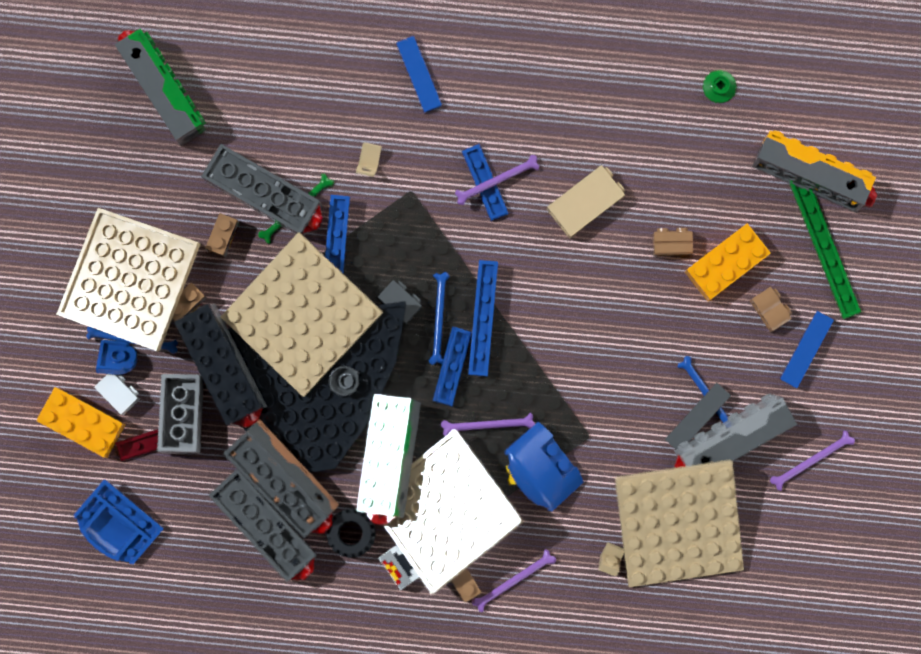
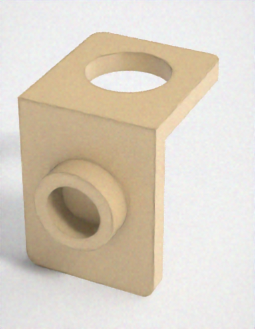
M363 143L356 173L371 177L375 176L381 146Z

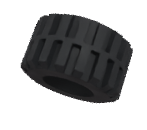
M356 509L342 510L335 514L332 518V526L327 530L328 544L340 556L347 558L361 556L369 551L374 544L376 537L375 525L364 512L357 511ZM355 522L361 526L363 535L357 544L348 545L341 540L340 529L345 523Z

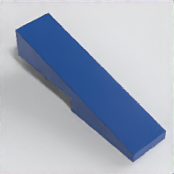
M816 311L780 376L782 381L798 388L834 319Z

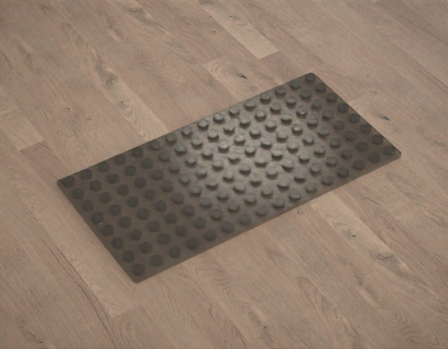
M412 191L400 197L347 235L343 274L375 305L383 304L378 299V296L393 280L396 283L398 281L402 282L407 287L406 292L409 295L415 294L421 300L420 305H422V308L408 324L403 323L397 362L381 395L411 399L421 403L413 453L417 460L445 437L443 435L444 428L441 427V423L444 420L454 424L522 419L527 417L529 413H532L533 422L541 423L553 435L552 438L565 455L589 438L588 432L495 304L488 377L468 375L472 341L471 334L453 405L448 406L433 401L442 367L441 363H436L435 365L429 363L434 347L438 285L433 275L444 272L450 275L445 283L441 356L443 359L452 327L470 332L473 330L477 280ZM518 426L458 431L476 457L481 459L485 469L506 498L519 489L517 484H508L510 473L507 472L506 466L510 465L509 454L505 455V450L530 428Z

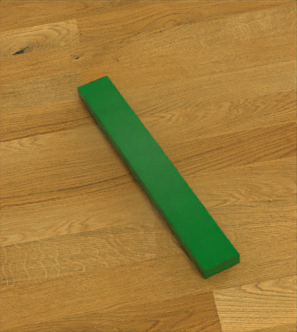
M790 180L791 183L789 185L842 319L861 313L815 194L810 188H808V192L806 188L796 187L792 184L793 181Z

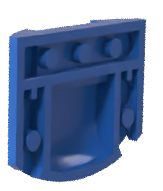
M537 422L505 450V455L509 454L510 465H508V468L520 490L533 503L546 507L551 512L582 485L584 481L578 468L573 466L554 441L553 435L541 423Z
M105 479L74 514L81 533L92 546L109 558L116 561L129 562V564H134L164 529L150 515L146 514Z

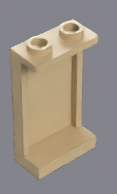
M601 165L547 207V211L569 239L574 237L577 232L616 202L624 198L625 194L623 192H625V189L619 182L615 183L612 179L613 174L607 167L604 169Z

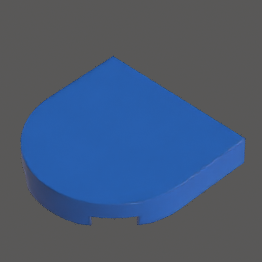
M101 340L96 373L120 375L134 369L137 364V351L129 346V343Z

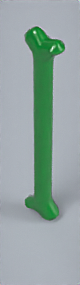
M321 174L320 183L307 194L312 197L317 196L324 188L332 187L334 180L328 179L326 174ZM274 223L267 230L259 231L258 237L265 239L266 243L271 244L272 235L282 226Z

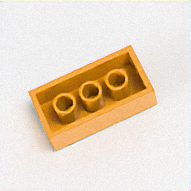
M747 223L689 267L685 274L707 302H709L771 253Z
M54 387L36 420L104 458H108L126 425L57 387Z

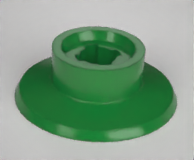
M712 71L703 81V92L714 103L728 102L736 93V81L727 71ZM719 82L724 85L722 89L716 86Z

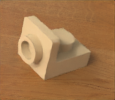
M607 543L600 555L598 570L616 577L620 568V560L624 555V548Z

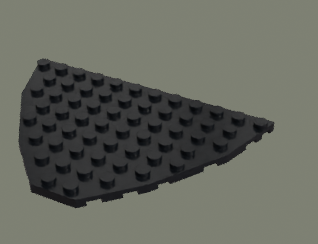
M406 301L376 305L383 313L305 397L296 391L232 328H228L267 405L266 408L262 409L259 420L308 472L337 468L371 419L374 395H382L397 362L407 305ZM343 366L359 371V382L356 390L346 396L339 395L330 389V375L336 368ZM242 426L240 427L243 428L245 431H248L252 426H249L247 428Z

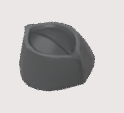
M350 367L336 368L330 375V389L339 395L346 396L352 394L358 386L359 371Z

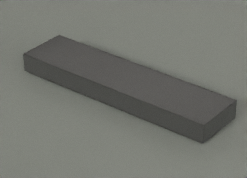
M716 382L665 440L676 450L680 443L684 441L689 442L731 395Z

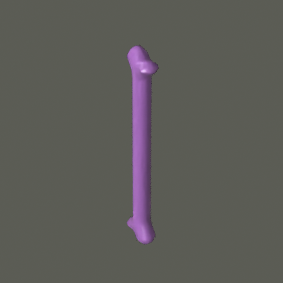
M531 155L527 162L465 192L456 190L457 203L464 205L468 198L528 169L539 170V165L536 162L537 156Z
M529 413L527 417L522 419L454 424L444 420L441 423V427L444 428L443 435L447 436L454 429L464 431L518 426L531 428L535 423L533 422L532 413Z
M843 431V435L838 441L779 477L772 476L770 479L771 484H775L777 490L782 491V486L786 481L844 445H853L855 439L850 437L847 431Z
M544 550V555L541 559L485 596L473 598L472 604L477 606L480 612H483L488 602L544 565L555 564L556 557L551 556L548 550Z

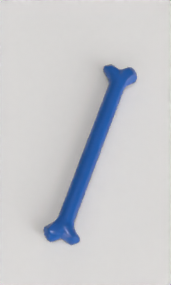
M447 272L442 274L435 273L433 275L438 285L433 355L429 359L431 365L436 363L442 364L444 360L441 356L445 283L450 277Z
M87 327V339L99 337L136 344L92 327ZM177 340L163 342L161 349L175 354L178 351L176 347L178 342Z
M685 356L683 362L678 363L677 367L687 371L705 396L709 389L693 368L691 357ZM720 407L716 414L724 423L728 421V416Z

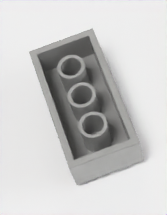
M161 374L158 452L162 454L200 455L204 386L201 375Z

